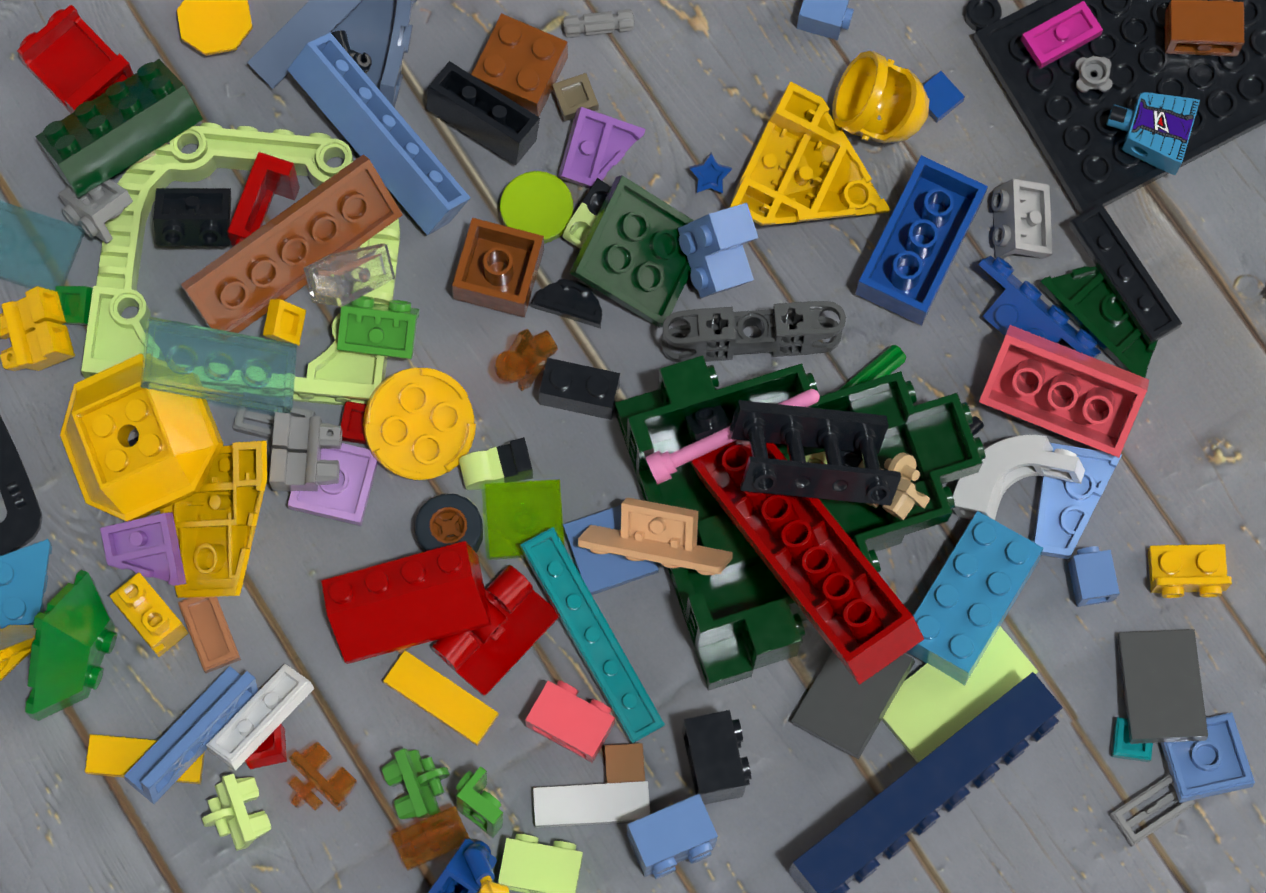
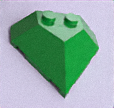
M83 570L76 574L74 584L68 583L47 604V611L44 613L39 612L34 617L33 628L37 630L31 647L28 686L32 687V691L26 701L25 713L31 719L37 721L88 698L91 689L96 690L98 688L104 671L100 665L105 653L110 654L117 640V633L114 632L115 625L91 575Z

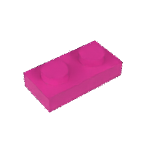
M1082 1L1022 34L1021 41L1039 69L1101 36L1103 29L1085 1Z

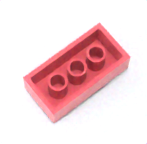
M1009 325L979 402L1119 458L1148 390L1149 379Z

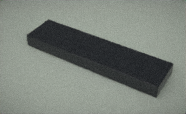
M1102 203L1070 221V228L1149 345L1181 327L1182 322Z

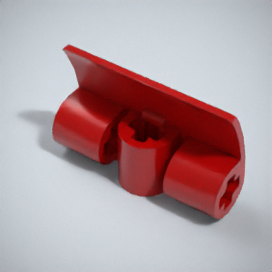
M508 565L485 589L491 625L438 639L431 646L432 650L451 669L483 696L487 695L559 618L553 606L536 593L527 578L511 565Z

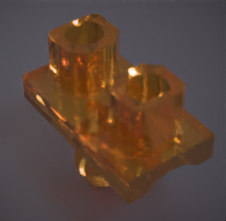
M529 329L519 332L510 349L502 352L497 357L494 363L496 375L508 383L518 382V387L521 391L530 388L539 372L544 371L547 358L554 355L558 350L557 344L547 330L535 336H532Z
M319 742L314 743L302 754L296 750L288 758L292 762L291 764L309 781L305 785L296 776L288 784L297 793L291 801L296 808L307 803L315 811L318 810L323 802L315 795L317 790L339 812L348 805L345 798L352 792L357 781L343 767L328 781L319 773L332 759L329 752Z
M455 806L392 834V838L407 871L459 848L465 839H470Z

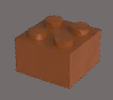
M501 13L471 75L539 117L551 94L552 84L556 83L568 58V41Z
M472 218L452 284L454 299L525 317L544 253V236Z

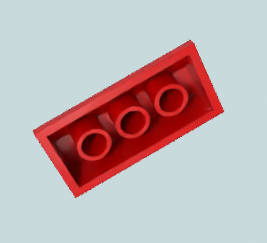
M467 541L321 580L327 616L344 661L347 664L491 625L479 557Z

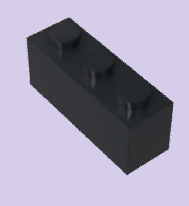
M449 61L428 86L427 110L514 165L519 163L536 142L540 121L538 116Z

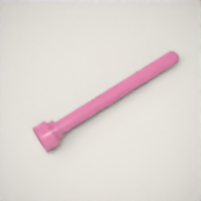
M809 389L779 404L809 407L819 401L820 395L817 390ZM730 426L673 453L657 451L646 456V461L657 484L671 479V474L677 472V467L735 441V439H731Z

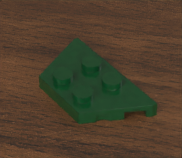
M1084 266L1072 270L1071 273L1051 278V276L1045 277L1040 281L1039 287L1082 330L1089 333L1097 341V344L1122 369L1144 378L1146 377L1147 369L1158 341L1151 345L1147 343L1096 266Z

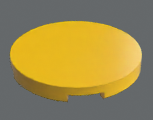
M409 368L390 375L374 390L368 400L364 413V434L372 455L385 469L407 479L426 480L450 472L459 465V458L467 455L475 436L476 424H474L473 409L467 392L451 376L435 369Z

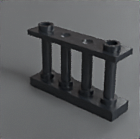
M738 400L729 428L731 439L750 441L752 457L749 456L740 484L741 491L891 506L901 479V473L898 471L881 470L877 456L889 427L887 416ZM766 443L787 445L790 460L770 459ZM803 447L823 448L827 464L806 462ZM840 450L861 452L864 468L844 466Z

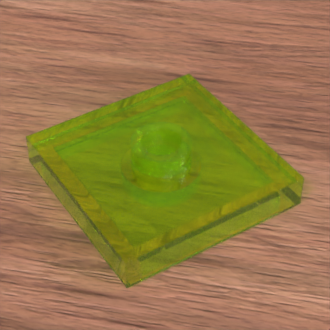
M560 479L485 484L489 560L525 558L520 545L554 527L564 545Z

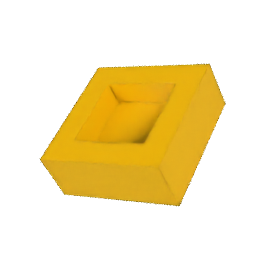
M270 299L263 336L287 346H299L306 310L281 299Z

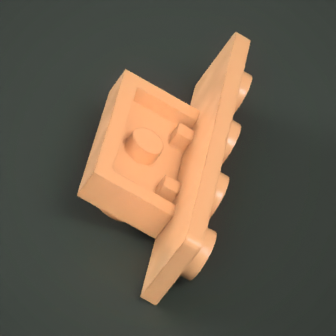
M628 497L621 504V530L590 525L578 538V547L590 549L591 552L596 554L612 553L625 556L631 561H653L661 563L662 566L667 568L683 567L697 570L702 575L721 574L733 559V552L697 545L698 511Z

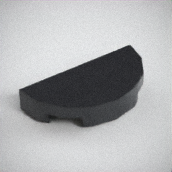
M558 280V282L549 284L544 289L537 291L531 302L532 308L601 329L602 308L600 307L599 300L592 293L590 287L579 281Z

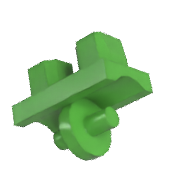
M404 748L395 752L396 759L383 766L382 772L389 786L394 787L405 782L409 793L394 801L398 817L407 820L413 818H433L440 815L441 812L435 797L445 793L441 780L450 775L448 768L436 769L432 757L422 760L418 750L407 751Z

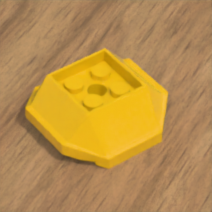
M138 354L75 383L60 433L86 504L127 522L144 518L199 493L214 459L217 458L224 445L198 377L143 354ZM137 428L139 432L138 441L135 445L130 446L128 442L129 434L133 429Z

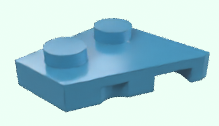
M49 539L0 556L1 629L8 625H34V617L39 612L43 613V596L47 588L49 555L52 554V545Z

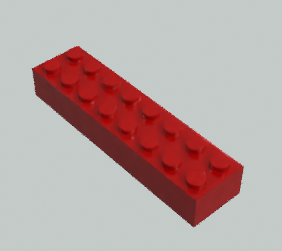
M735 440L690 461L701 482L859 685L924 640L913 615L818 498L741 491L740 484L749 456L752 457L750 441ZM766 443L770 459L787 460L774 443Z

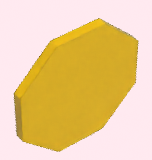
M184 0L177 9L182 41L205 56L237 50L253 28L248 0Z

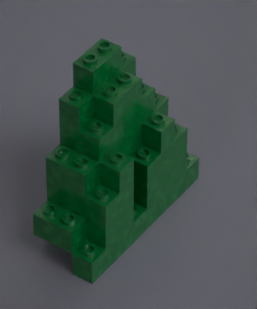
M702 355L660 368L657 390L615 403V415L644 501L698 511L697 545L733 552V559L721 574L702 575L693 569L683 567L667 568L708 691L752 677L754 669L797 656L800 645L803 643L802 636H805L802 621L808 620V618L701 482L690 462L677 467V472L671 474V479L657 484L645 457L657 451L673 453L692 444L685 417L696 413L702 408L721 405L731 423L738 400L779 404L809 389L818 391L812 373L806 374L802 363L716 389V387H719V381L713 365L707 366ZM901 371L820 396L817 403L809 406L810 408L886 415L889 427L880 452L877 454L880 468L888 470L884 467L885 461L888 458L893 459L899 453L909 454L916 460V470L920 472V476L916 481L911 480L910 482L915 485L916 491L927 495L930 500L925 509L914 504L904 520L888 513L882 508L883 505H878L875 508L866 503L819 499L877 572L881 571L876 555L877 551L901 544L904 536L949 521L952 514L951 509L955 508V502L948 486L943 487L942 484L978 473L983 464L982 460L986 457L980 438H974L969 425L973 423L969 406L966 402H960L958 393L914 406L913 403L917 402L914 387L911 381L905 382ZM775 444L785 458L790 460L787 445ZM803 447L805 456L825 452L823 448Z

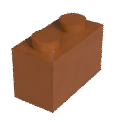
M1233 0L1170 1L1165 12L1166 54L1238 56L1244 45V2H1233Z

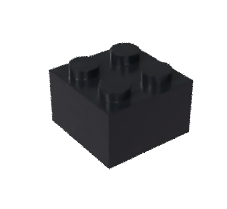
M730 710L684 719L682 734L695 794H700L704 805L743 797L745 788L750 785L749 780L752 778L747 756L740 758L738 749L741 748V742H743L739 719L732 720Z

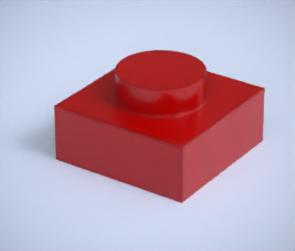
M345 402L341 422L342 441L367 445L363 425L367 404Z
M282 723L245 760L249 769L287 762L285 729Z

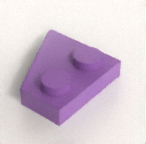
M583 107L578 108L558 178L591 189L596 179L603 180L607 172L644 135L646 129Z
M173 512L100 528L107 565L122 570H132L135 574L140 572L142 576L161 579L174 586L187 584Z

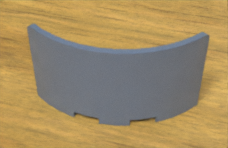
M363 0L332 32L346 31L350 49L361 54L365 52L371 57L372 65L366 75L395 108L403 74H401L404 52L408 53L413 25L409 24L411 10L414 2L416 3L417 0Z

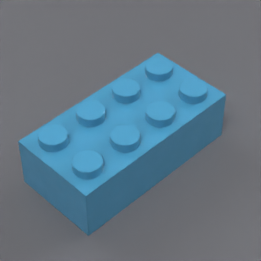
M977 511L913 616L924 640L908 650L907 653L930 664L961 684L966 685L1039 563L1043 547Z

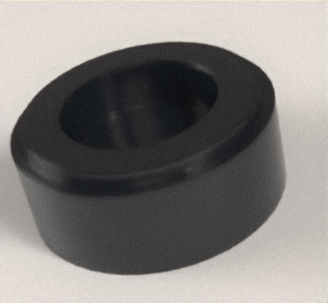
M970 0L964 14L965 21L972 30L979 31L1000 20L1002 9L997 0Z

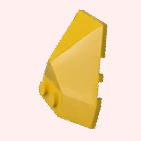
M267 441L235 442L232 445L223 446L217 458L214 459L199 493L160 510V514L173 512L187 583L175 586L178 598L240 596L267 482Z

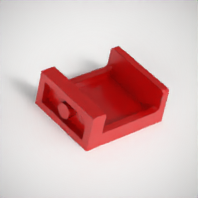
M69 5L65 10L60 9L49 18L48 24L39 32H33L26 36L17 50L23 65L71 114L80 104L92 101L105 93L112 84L123 82L134 75L130 63L120 53L116 55L81 19L73 5Z
M258 152L228 229L232 247L262 227L274 194L295 201L300 186L294 163Z

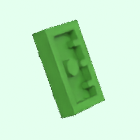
M354 295L352 300H345L341 305L337 350L412 359L416 324L420 309L411 308V302L389 300V305L374 303L373 297Z
M480 766L475 773L469 770L455 788L458 790L456 794L457 811L494 838L503 826V812L499 809L502 804L490 793L482 792L487 785V771Z

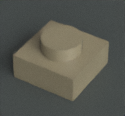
M587 73L552 84V90L564 121L575 118L576 111L580 107L592 111L599 110V104Z

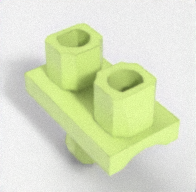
M234 774L223 776L221 778L222 782L215 785L218 797L208 800L211 813L204 816L202 821L204 827L216 825L219 837L231 834L236 851L248 848L255 839L268 833L271 830V824L265 811L248 815L244 803L256 800L259 797V789L255 778L236 779Z

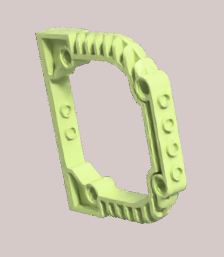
M206 122L201 123L200 126L190 127L170 140V144L154 150L155 156L141 163L132 164L117 184L128 191L133 202L125 207L119 216L105 222V226L113 239L108 243L102 241L96 286H93L81 369L85 379L138 354L146 355L164 363L160 349L144 332L150 324L151 312L144 297L137 291L145 226L155 201L156 188H166L173 181H201L209 177L217 168L251 171L258 152L294 163L296 174L309 176L312 184L317 188L354 161L349 145L342 140L332 139L324 133H311L309 136H300L284 129H277L273 133L258 132L256 128L250 126L225 129L218 124ZM193 143L198 145V149L191 154L181 152L182 148L187 144ZM333 157H340L344 160V163L339 167L332 168L326 165L328 160ZM399 219L360 246L354 295L373 297L374 303L389 305V300H393L400 245ZM130 306L139 308L138 314L133 318L126 319L121 316L122 312ZM340 313L332 323L334 342L319 357L308 363L307 378L264 374L263 370L252 367L243 368L242 372L228 371L227 367L219 364H207L205 368L171 366L196 375L205 393L242 396L245 393L268 399L345 406L346 401L361 404L368 403L374 390L385 380L388 356L337 350Z

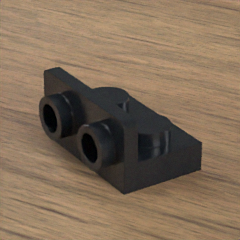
M156 188L153 216L156 245L229 246L231 243L228 235L232 200L231 188Z

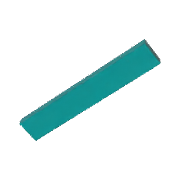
M554 527L521 544L520 549L606 702L612 709L629 743L633 744L664 727L665 724Z

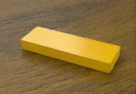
M404 650L383 680L385 685L476 746L480 744L499 716L497 711L406 650Z
M90 734L85 773L125 778L124 775L158 740ZM205 752L176 782L201 785Z

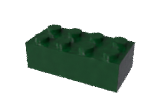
M158 59L155 62L142 65L137 70V73L123 82L112 84L105 93L96 99L80 104L72 114L64 119L48 124L43 132L35 137L55 170L76 196L80 198L202 121L203 118L183 83Z

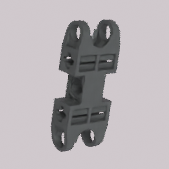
M830 301L774 304L773 309L740 312H733V307L678 311L670 314L664 321L661 347L664 355L673 362H683L702 355L705 362L732 360L733 355L772 352L773 357L826 353L834 350L839 345L846 322V315L840 305ZM823 311H833L839 316L840 322L838 324L832 318L819 315ZM679 320L687 323L686 325L669 329V326L675 321ZM748 326H756L760 328L763 334L759 338L754 339L746 336L743 330ZM675 336H683L685 338H675ZM836 336L831 343L826 344L818 341ZM667 342L674 347L687 348V350L679 354L674 353L668 348Z

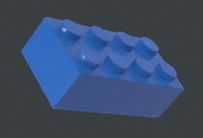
M921 155L859 279L855 295L922 326L981 206L988 186Z

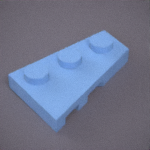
M1050 443L1053 447L1052 452L1055 449H1065L1075 453L1079 457L1085 472L1081 484L1042 476L1033 539L1034 543L1043 547L1041 555L1063 559L1071 557L1122 454L1118 458L1103 451Z

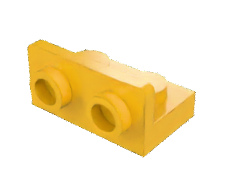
M1225 544L1150 546L1148 548L1151 593H1162L1163 598H1180L1185 596L1184 592H1199L1200 597L1211 598L1221 596L1222 592L1232 585L1231 576H1227Z

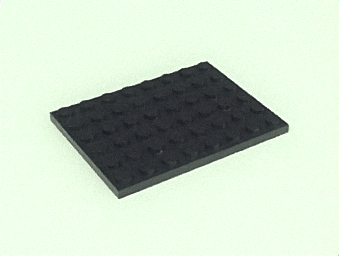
M1038 0L975 32L974 39L1081 215L1100 203L1105 207L1169 174L1126 153L1122 149L1127 131L1107 126L1113 104L1134 110L1136 101L1140 93L1143 92L1200 100L1180 167L1266 123V0H1233V2H1244V45L1238 56L1166 54L1165 12L1171 0ZM1085 1L1103 29L1101 36L1039 69L1021 41L1022 34ZM1097 56L1110 60L1112 66L1109 79L1112 80V87L1109 91L1101 92L1099 89H1089L1087 92H1081L1078 90L1076 82L1079 79V71L1075 68V64L1079 58ZM1095 72L1090 73L1092 77H1097Z

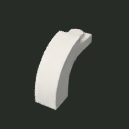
M1020 435L1010 437L984 450L986 457L982 460L983 464L978 473L958 480L953 494L955 502L953 510L958 517L972 520L976 512L979 511L995 520L1002 496L1015 482L1030 476H1046L1081 484L1085 469L1075 453L1065 449H1055L1052 452L1053 447L1047 436Z

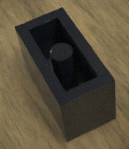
M547 358L539 390V403L548 407L612 420L620 387V373Z

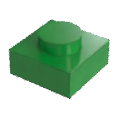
M56 286L55 291L58 292L66 321L62 325H88L93 288L87 286Z

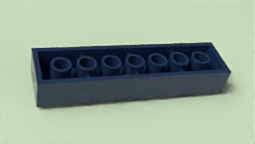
M1032 672L796 859L788 873L804 893H847L850 889L847 884L853 879L859 884L867 879L880 866L877 860L885 855L890 860L907 846L906 844L911 841L908 836L915 831L920 836L932 827L936 820L941 817L937 812L942 808H945L949 813L966 799L965 797L971 793L968 790L971 785L974 784L979 789L992 779L995 773L1000 770L998 764L1001 761H1004L1008 766L1025 752L1024 750L1030 746L1027 741L1031 737L1038 742L1052 731L1054 726L1060 722L1056 716L1063 707L1036 674Z

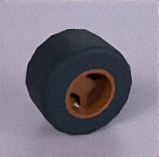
M440 494L430 498L420 508L415 519V534L422 552L467 541L477 553L483 540V523L477 507L469 499L458 494Z

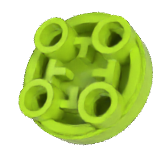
M542 171L523 173L510 181L502 193L500 200L501 219L504 226L544 236V244L551 242L564 233L569 221L573 217L571 192L561 179L550 173Z

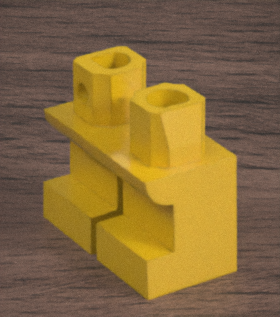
M36 286L25 292L26 297L18 301L1 304L3 313L0 314V338L7 339L10 337L12 347L1 351L0 354L2 365L5 369L18 371L27 368L40 371L75 357L68 328L66 325H62L66 321L57 291Z
M140 572L110 595L116 607L158 657L162 656L189 634L182 622Z

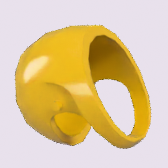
M866 51L853 59L843 73L834 95L832 118L837 127L853 135L861 136V139L865 141L869 139L879 143L904 141L916 134L928 118L929 98L922 83L909 69L894 65V60H886L885 56L875 51Z

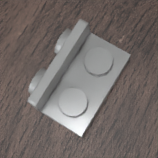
M110 179L80 198L76 196L69 186L58 193L65 205L62 208V212L67 220L75 227L79 224L89 237L93 238L96 236L105 243L110 242L113 238L104 223L119 216L123 209L133 202L128 191Z
M1011 179L993 190L991 200L992 209L994 210L993 243L995 244V257L1004 259L1012 254L1046 258L1052 255L1050 185Z

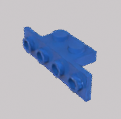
M990 256L982 259L978 264L1005 288L1004 292L983 315L1004 336L1009 325H1012L1055 343H1059L1064 339L1076 351L1093 358H1097L1101 354V351L1095 347L1097 341L1089 333L1082 329L1077 331L1068 323L1070 319L1068 315L1055 305L1048 306L1040 299L1041 292L1030 282L1024 281L1022 283L1012 274L1014 272L1013 267L1000 257L995 259Z

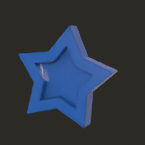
M712 152L703 164L689 166L690 170L698 178L697 193L709 188L723 193V179L732 170V167L718 164Z

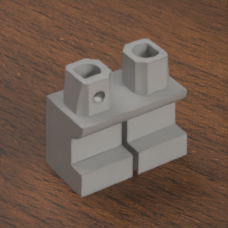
M275 412L272 441L274 449H272L269 478L272 490L318 491L319 485L338 484L340 463L338 460H321V448L341 449V426L322 423L320 416L303 418L293 417L290 413Z

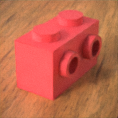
M548 680L525 720L526 727L593 763L615 724V717L610 715L612 709L598 700L592 699L588 703L576 696L578 690L559 680L557 684H554Z

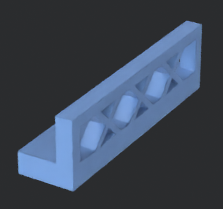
M229 666L124 775L126 782L151 803L155 804L207 749L206 744L258 692L256 678L248 671L241 676Z

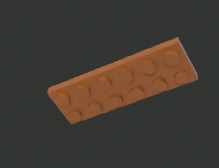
M363 154L183 282L181 286L216 339L223 345L266 314L270 299H287L403 214L370 159Z

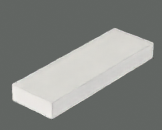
M284 664L206 744L207 748L212 754L236 771L314 690L312 683Z
M648 781L533 788L535 828L627 823L650 815Z

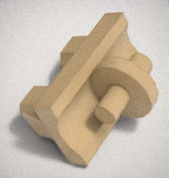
M899 453L893 459L888 458L884 464L885 469H888V471L900 472L901 479L891 506L883 505L882 508L901 520L905 519L914 504L925 509L930 500L927 495L916 491L915 485L910 482L911 480L916 481L920 476V472L916 470L915 458L906 453ZM863 461L858 466L859 468H864ZM866 503V504H868V505H870V506H873V507H875V508H877L878 505H879V504H869V503Z

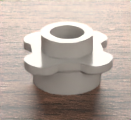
M1097 56L1079 58L1075 64V68L1079 71V79L1076 82L1078 90L1081 92H1087L1089 89H1099L1101 92L1109 91L1112 87V80L1109 79L1112 66L1110 60ZM1095 72L1097 77H1092L1090 73Z

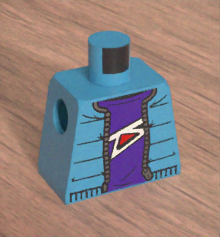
M1143 92L1140 93L1134 110L1113 104L1107 126L1127 131L1122 147L1126 153L1165 172L1176 175L1184 158L1200 100Z

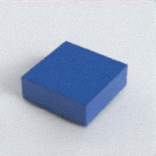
M942 71L923 85L929 98L928 114L936 123L964 101L965 96Z

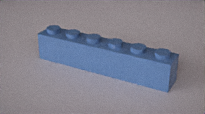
M331 32L305 45L287 69L355 151L360 156L364 154L370 159L385 186L426 235L449 224L470 200V196Z

